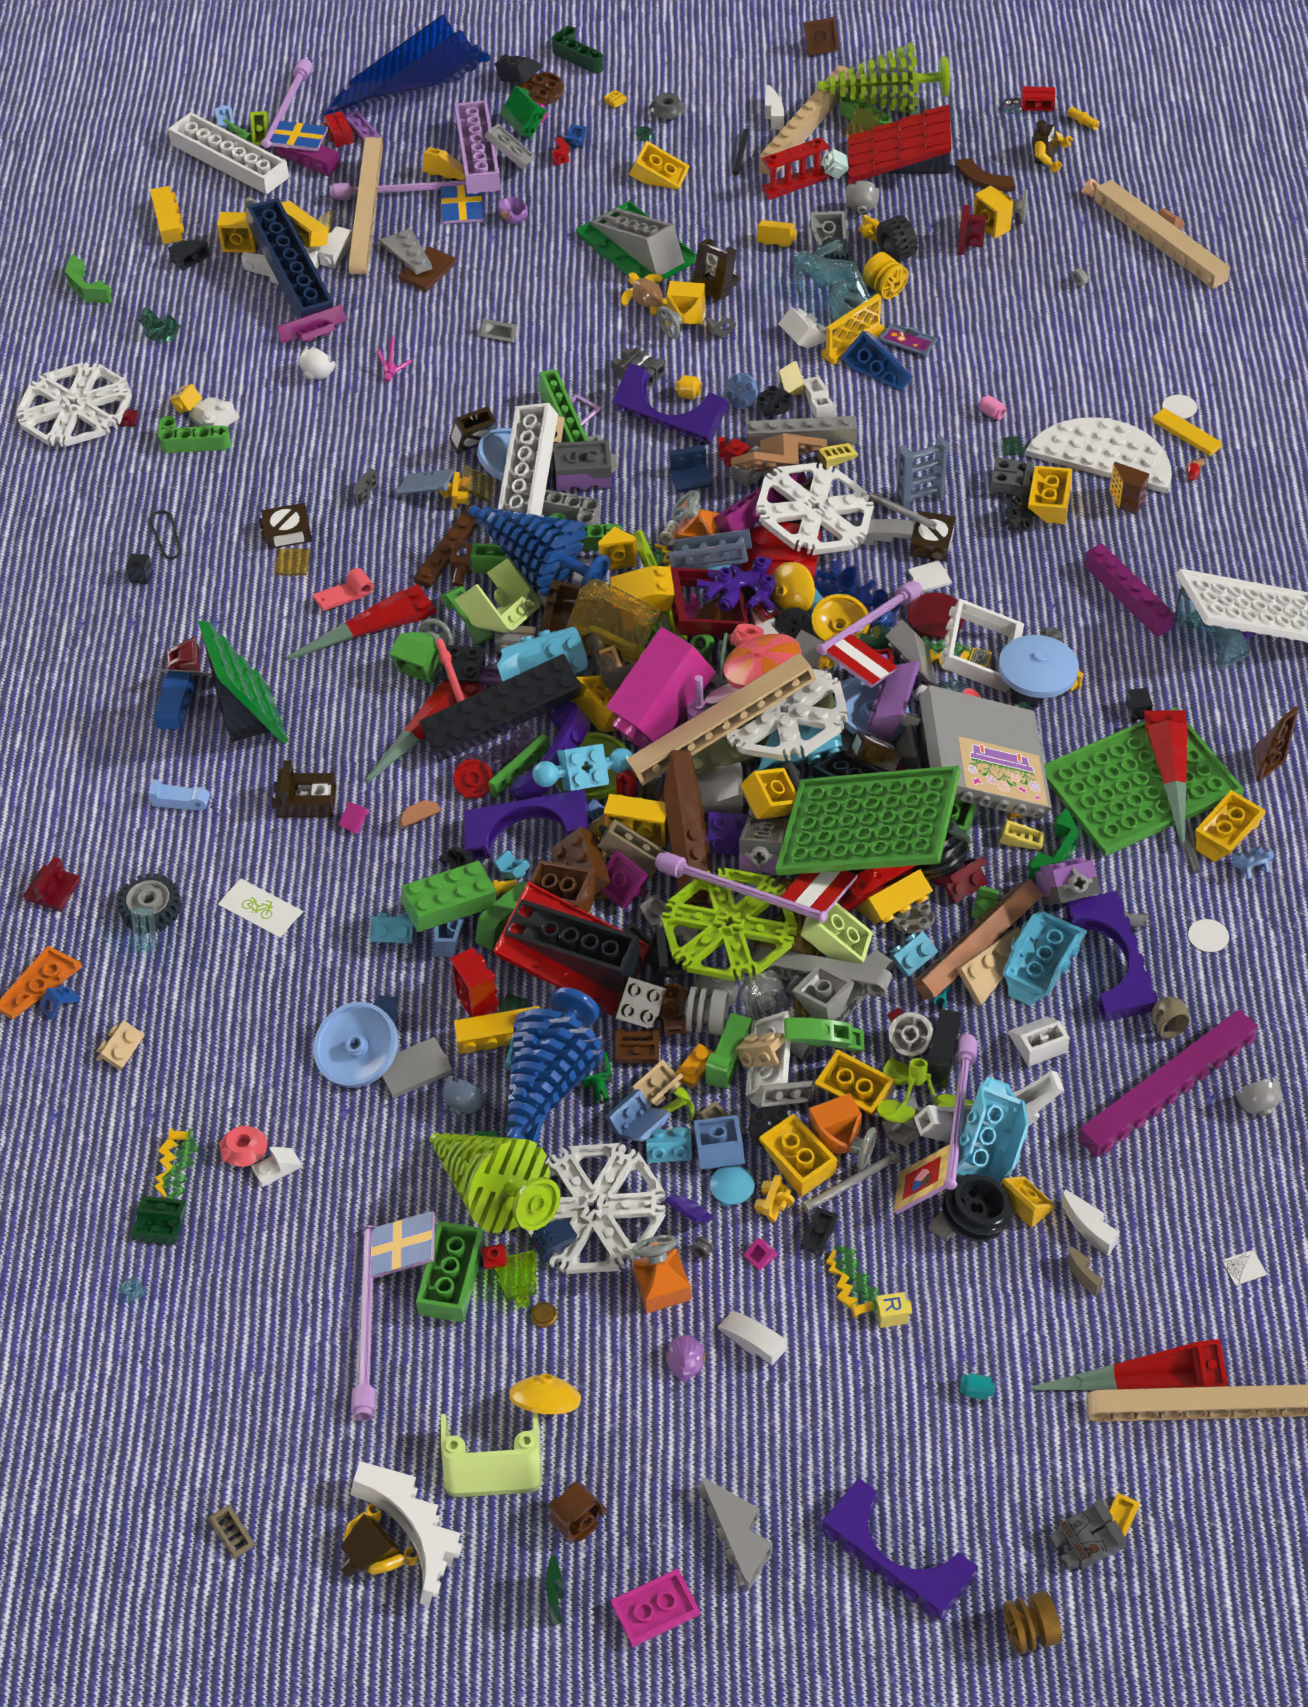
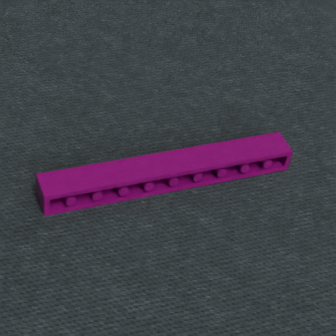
M1238 1009L1080 1128L1078 1140L1096 1158L1102 1153H1108L1114 1147V1144L1118 1141H1124L1131 1131L1135 1128L1140 1129L1151 1116L1156 1117L1164 1106L1173 1104L1183 1092H1189L1197 1081L1205 1080L1213 1069H1219L1229 1057H1235L1242 1047L1251 1045L1257 1038L1258 1025Z

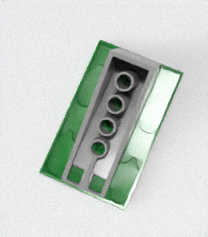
M630 201L576 229L577 235L584 242L593 247L597 253L613 263L617 269L627 276L631 272L636 273L639 278H645L650 274H658L665 280V278H669L696 262L697 254L678 240L674 224L650 218Z

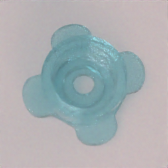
M134 1277L127 1279L120 1286L119 1292L125 1295L128 1303H133L139 1296H144L147 1289L141 1285L139 1278Z

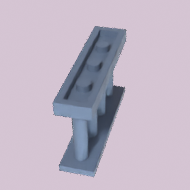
M941 434L936 435V445L912 452L906 444L898 447L895 498L898 505L910 510V502L912 500L936 493L940 501L944 500L949 444L942 438ZM935 453V459L913 465L915 459ZM934 467L933 473L912 479L914 473ZM933 481V486L911 492L913 486Z
M749 529L674 540L676 551L669 552L671 567L692 569L748 562L746 549L752 548Z

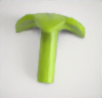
M680 1086L674 1092L679 1098L659 1109L668 1110L671 1113L681 1106H686L689 1109L691 1121H693L695 1114L694 1104L690 1100L688 1092Z

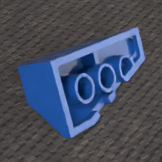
M863 330L841 356V359L851 369L901 391L913 378L908 370L871 332Z

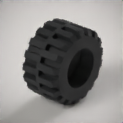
M897 215L878 224L876 235L882 252L887 253L897 262L910 258L917 253V237L907 218Z

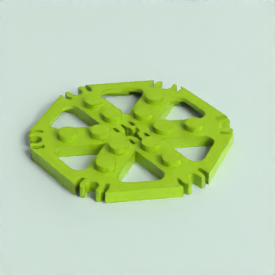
M718 868L717 876L734 882L757 886L755 889L781 897L786 891V888L783 889L782 884L774 887L776 881L774 878L771 879V876L724 868L725 875H723L722 870ZM698 878L694 879L668 900L665 907L666 911H670V913L663 912L661 917L672 959H675L676 964L680 961H685L682 963V968L689 973L734 982V974H736L739 981H742V973H748L749 977L753 978L752 970L758 976L791 949L792 944H794V937L789 935H797L798 925L793 911L782 908L786 919L784 923L757 918L756 916L771 905L770 903L746 895L735 904L730 889ZM699 890H706L709 893L713 909L684 903ZM729 921L733 922V924H730V926H726V924H728ZM684 926L703 930L683 947L678 946L674 934L676 927ZM746 938L773 943L776 945V949L760 962H754L751 958ZM724 943L730 967L726 970L703 966L701 961Z

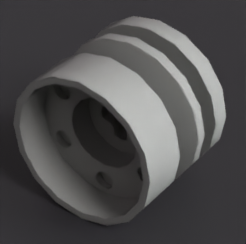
M692 986L685 1005L686 1031L693 1032L694 1025L697 1023V1033H701L704 1024H708L709 1034L722 1036L728 1017L729 991L714 989L711 998H707V990L702 988L700 997H698V987Z

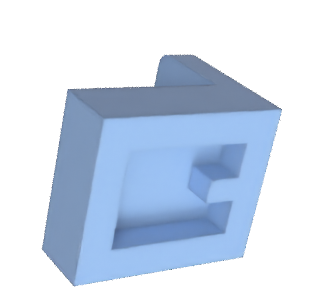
M222 105L214 108L219 127H230L223 122V119L235 125L231 105Z

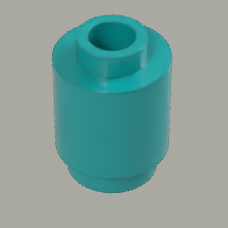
M969 1373V1375L963 1374L960 1393L965 1394V1397L988 1401L989 1397H994L996 1383L992 1382V1377Z

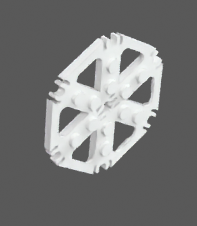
M82 362L44 373L43 376H39L40 382L32 381L33 386L29 384L16 411V415L21 429L47 445L51 443V446H54L56 442H59L60 447L64 445L67 447L110 433L109 426L116 428V423L120 424L132 395L126 379L101 364L97 367V364L94 363L92 367H89L88 362H85L84 365ZM76 376L70 390L56 382L60 379ZM101 377L113 383L91 390L96 379ZM38 395L52 401L29 408L34 397ZM114 401L121 402L115 415H110L97 407ZM78 418L95 428L92 432L82 433L76 437L71 436ZM56 419L51 432L47 435L34 428L36 424Z
M817 463L777 467V469H773L772 475L767 473L764 477L757 502L756 515H760L759 522H762V526L793 550L795 545H798V552H800L802 547H805L807 554H810L811 549H813L812 555L848 551L857 548L859 542L862 544L866 540L874 508L872 506L873 502H867L870 497L867 494L868 492L835 468L832 473V466H829L828 470H824L822 463L819 464L818 468H816ZM805 471L811 472L813 480L810 491L794 481L789 474ZM834 479L840 480L854 492L848 495L828 497L831 482ZM769 488L775 489L790 502L769 503L767 501ZM864 513L862 524L858 527L853 526L840 516L843 514ZM802 520L798 534H791L778 524V522ZM820 525L840 539V541L820 542L817 539Z
M812 669L816 677L815 681L754 717L756 719L745 727L728 733V744L730 743L731 747L735 745L737 752L741 754L785 761L784 755H786L788 761L791 760L790 756L792 754H798V757L801 758V751L804 752V756H807L841 733L842 729H844L842 721H848L849 716L840 681L838 682V678L832 680L831 673L827 671ZM835 694L837 701L835 708L827 709L813 706L827 695ZM798 725L824 730L809 740H802ZM778 729L779 746L756 745V743Z
M620 1143L568 1146L571 1152L570 1155L563 1148L564 1157L562 1159L556 1158L553 1154L554 1164L550 1162L549 1158L545 1164L549 1163L550 1177L559 1176L572 1197H561L559 1208L549 1223L567 1218L576 1232L577 1238L561 1255L558 1252L551 1254L548 1257L549 1261L546 1262L547 1265L549 1263L553 1268L557 1262H562L559 1268L561 1272L566 1271V1274L620 1271L616 1262L619 1263L621 1268L625 1269L626 1267L623 1262L625 1258H631L632 1261L636 1260L632 1252L633 1247L638 1242L653 1237L666 1216L665 1205H657L659 1202L665 1201V1191L639 1152L636 1156L635 1149H632L630 1154H624L626 1151L624 1144L621 1146ZM585 1157H608V1162L592 1185L579 1165L580 1160ZM634 1170L641 1173L650 1187L649 1192L617 1194L628 1174ZM596 1204L598 1209H593L592 1212H590L589 1206H594ZM647 1217L650 1223L640 1240L636 1243L629 1242L615 1220L619 1218ZM526 1230L532 1238L534 1230ZM594 1231L609 1253V1257L604 1262L580 1263L577 1259L578 1255Z

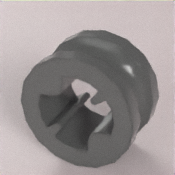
M697 1237L696 1243L692 1244L691 1249L697 1256L708 1259L710 1252L714 1250V1245L704 1237Z

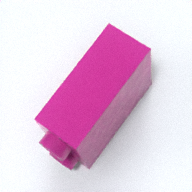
M660 627L606 706L617 717L612 726L626 736L625 739L642 750L682 724L687 716L688 704L695 700V676L701 675L703 677L704 692L717 672L693 645L665 628Z

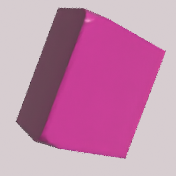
M756 1238L743 1256L758 1270H761L776 1258L778 1252L765 1240Z

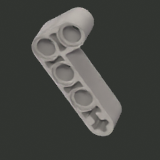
M545 490L542 508L543 515L551 516L552 514L560 513L565 516V519L584 522L585 525L598 524L600 519L598 500Z

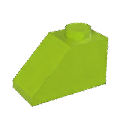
M267 111L250 112L252 144L261 146V142L270 128L269 114Z

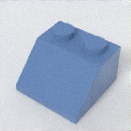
M738 1115L694 1121L700 1170L745 1164Z

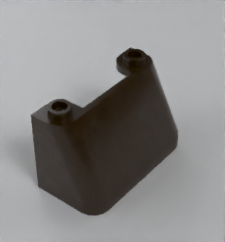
M553 579L547 594L539 632L548 629L550 632L575 627L580 635L588 659L589 650H586V640L593 610L598 609L600 598H597L598 590Z

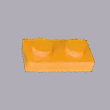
M699 1043L676 1071V1075L680 1073L683 1075L679 1081L693 1089L706 1073V1064L710 1053L715 1054V1052Z

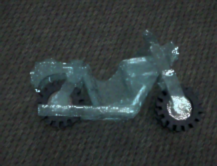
M833 236L832 239L831 237L824 239L822 246L814 254L810 255L809 251H800L794 255L793 261L797 265L794 274L795 290L797 292L802 291L801 275L809 273L817 287L822 288L829 284L833 286L826 302L832 313V318L836 321L872 298L873 295L870 296L856 263L850 261L853 248L850 246L851 243L847 242L845 238L841 240L842 237L837 239L836 236Z

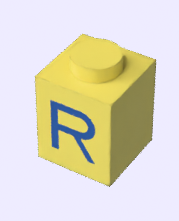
M904 1292L876 1297V1310L880 1328L908 1324L909 1315L912 1314V1306L910 1300L906 1301Z

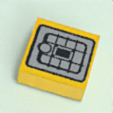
M973 648L969 661L988 668L992 652Z

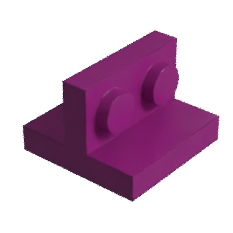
M616 850L606 864L611 883L601 891L620 908L626 909L633 897L645 898L649 890L642 885L648 874L623 853Z

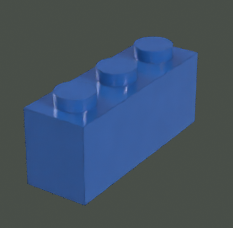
M167 672L154 713L157 728L180 730L182 722L186 721L187 707H190L191 693H194L196 687L191 673Z

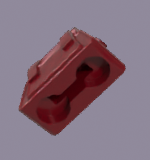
M195 637L167 650V669L201 672L200 649Z

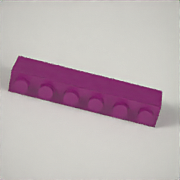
M805 472L789 474L800 485L807 481ZM762 487L714 517L720 533L750 530L754 527V524L759 522L760 515H756L755 510ZM769 488L767 495L769 503H780L785 499L775 489Z
M1101 543L1087 551L1085 568L1156 637L1172 630L1175 613L1108 548Z

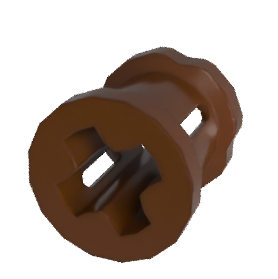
M684 1016L681 1019L668 1020L663 1018L665 1037H668L670 1034L682 1033L687 1035Z

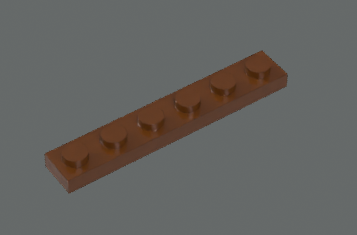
M472 504L466 507L413 577L415 583L431 588L450 563L453 543H465L478 526L476 523L477 518L468 514Z

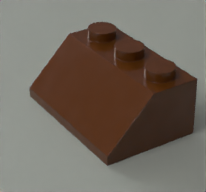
M539 860L529 882L589 913L594 902L595 871Z

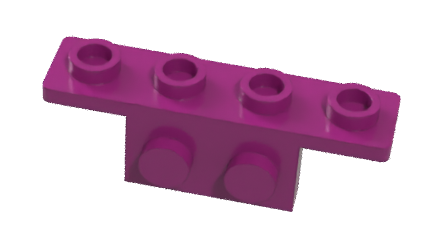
M339 304L279 325L276 328L282 343L297 338L310 342L315 340L317 336L330 335L331 331L335 330L334 325L345 322L346 317L342 305Z

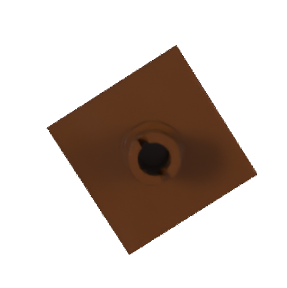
M835 17L803 22L807 55L840 50Z

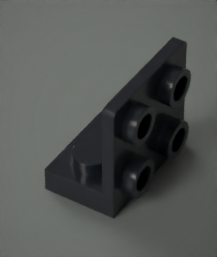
M446 645L445 647L452 657L451 663L458 682L479 683L481 668L486 666L487 661L485 649L483 647ZM442 664L440 679L449 681L444 664Z

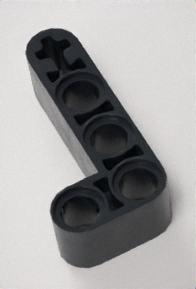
M940 1009L927 1067V1073L931 1074L932 1086L948 1088L962 1012Z

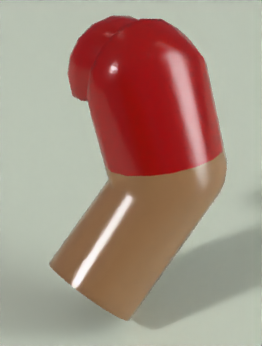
M1199 458L1188 463L1187 477L1189 480L1194 481L1198 478L1199 468L1205 465L1204 459Z

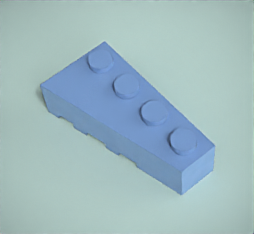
M467 916L433 927V957L455 956Z

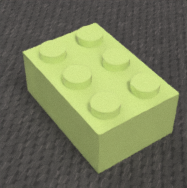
M836 903L827 913V920L824 923L806 916L800 935L830 959L858 964L864 963L873 932L847 910Z

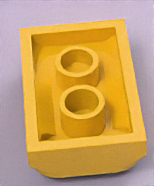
M1230 790L1195 830L1196 851L1213 862L1229 855L1253 829L1259 826L1266 810Z

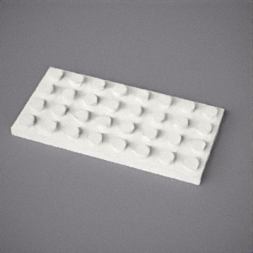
M1185 569L1178 571L1177 577L1206 625L1221 626L1226 629H1238L1242 632L1249 631L1259 635L1266 634L1276 638L1283 637L1308 643V592Z

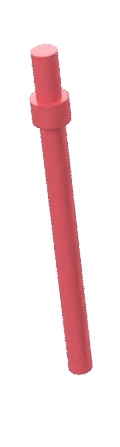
M438 639L435 641L440 653L438 656L441 664H444L458 703L464 700V696L451 663L452 657L450 652L447 651L443 639Z

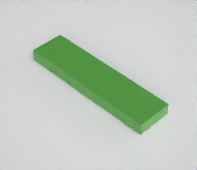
M540 735L489 781L490 795L495 798L514 782L517 776L522 775L548 752V736Z

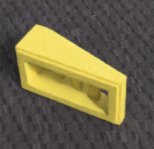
M849 443L824 447L817 452V459L826 470L829 469V466L834 467L858 457V453Z
M1006 819L1001 828L998 843L1041 851L1045 833Z

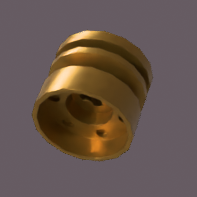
M1046 1590L1028 1595V1608L1021 1597L1015 1599V1605L1011 1600L1003 1602L1005 1629L1018 1655L1026 1653L1027 1648L1030 1652L1035 1651L1037 1647L1036 1638H1038L1043 1648L1062 1643V1632L1057 1611Z

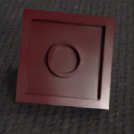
M963 205L958 244V254L965 255L966 246L983 247L986 216L969 214L970 205Z
M53 856L48 866L43 864L23 897L25 901L61 912L81 882L80 876L66 872L61 859Z
M983 856L968 858L956 870L939 877H934L932 880L935 886L943 885L951 902L957 903L977 891L979 886L988 884L981 869L987 863Z

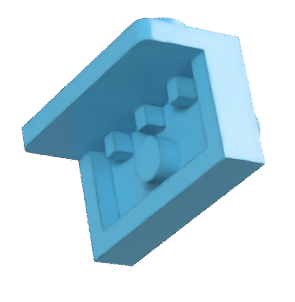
M378 913L377 916L371 917L370 942L413 944L414 925L408 914H398V917H390L389 913Z
M923 931L918 934L911 933L904 939L905 944L902 946L897 945L889 951L891 955L888 958L894 961L905 978L910 976L938 952Z
M676 1127L668 1130L656 1128L646 1140L648 1163L692 1160L690 1128Z

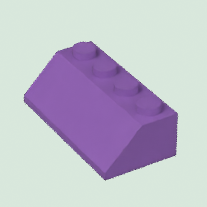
M918 661L896 665L898 667L897 670L880 682L882 686H879L875 695L878 699L874 700L871 707L874 712L870 713L867 723H869L867 732L890 741L904 717L920 666Z

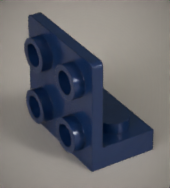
M705 445L668 451L669 469L676 492L712 486V480L706 464Z

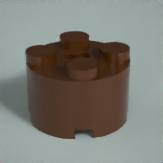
M576 1481L570 1484L567 1491L560 1497L553 1498L548 1505L550 1509L549 1521L572 1543L573 1539L579 1542L592 1534L599 1526L597 1522L599 1516L604 1517L606 1511L605 1506L584 1485Z

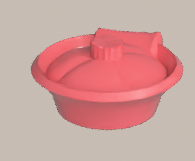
M739 624L734 632L728 635V639L731 645L737 647L749 639L764 635V630L753 624Z
M239 1126L227 1132L219 1142L222 1162H228L239 1167L256 1163L264 1156L267 1150L266 1136L259 1129L250 1126Z

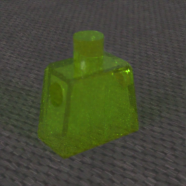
M534 1250L506 1256L507 1266L493 1268L504 1299L507 1301L515 1299L518 1308L529 1306V1296L537 1294V1264Z

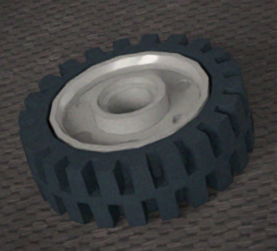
M150 873L145 874V878L139 875L137 876V881L132 878L129 880L130 885L126 883L123 886L124 890H120L117 904L124 924L129 926L131 930L136 929V932L139 933L144 930V933H149L150 929H152L153 933L158 932L157 928L159 927L161 930L166 929L165 924L171 926L173 924L172 919L177 920L178 914L181 912L180 907H182L177 886L170 878L167 879L164 875L160 877L156 873L151 877Z

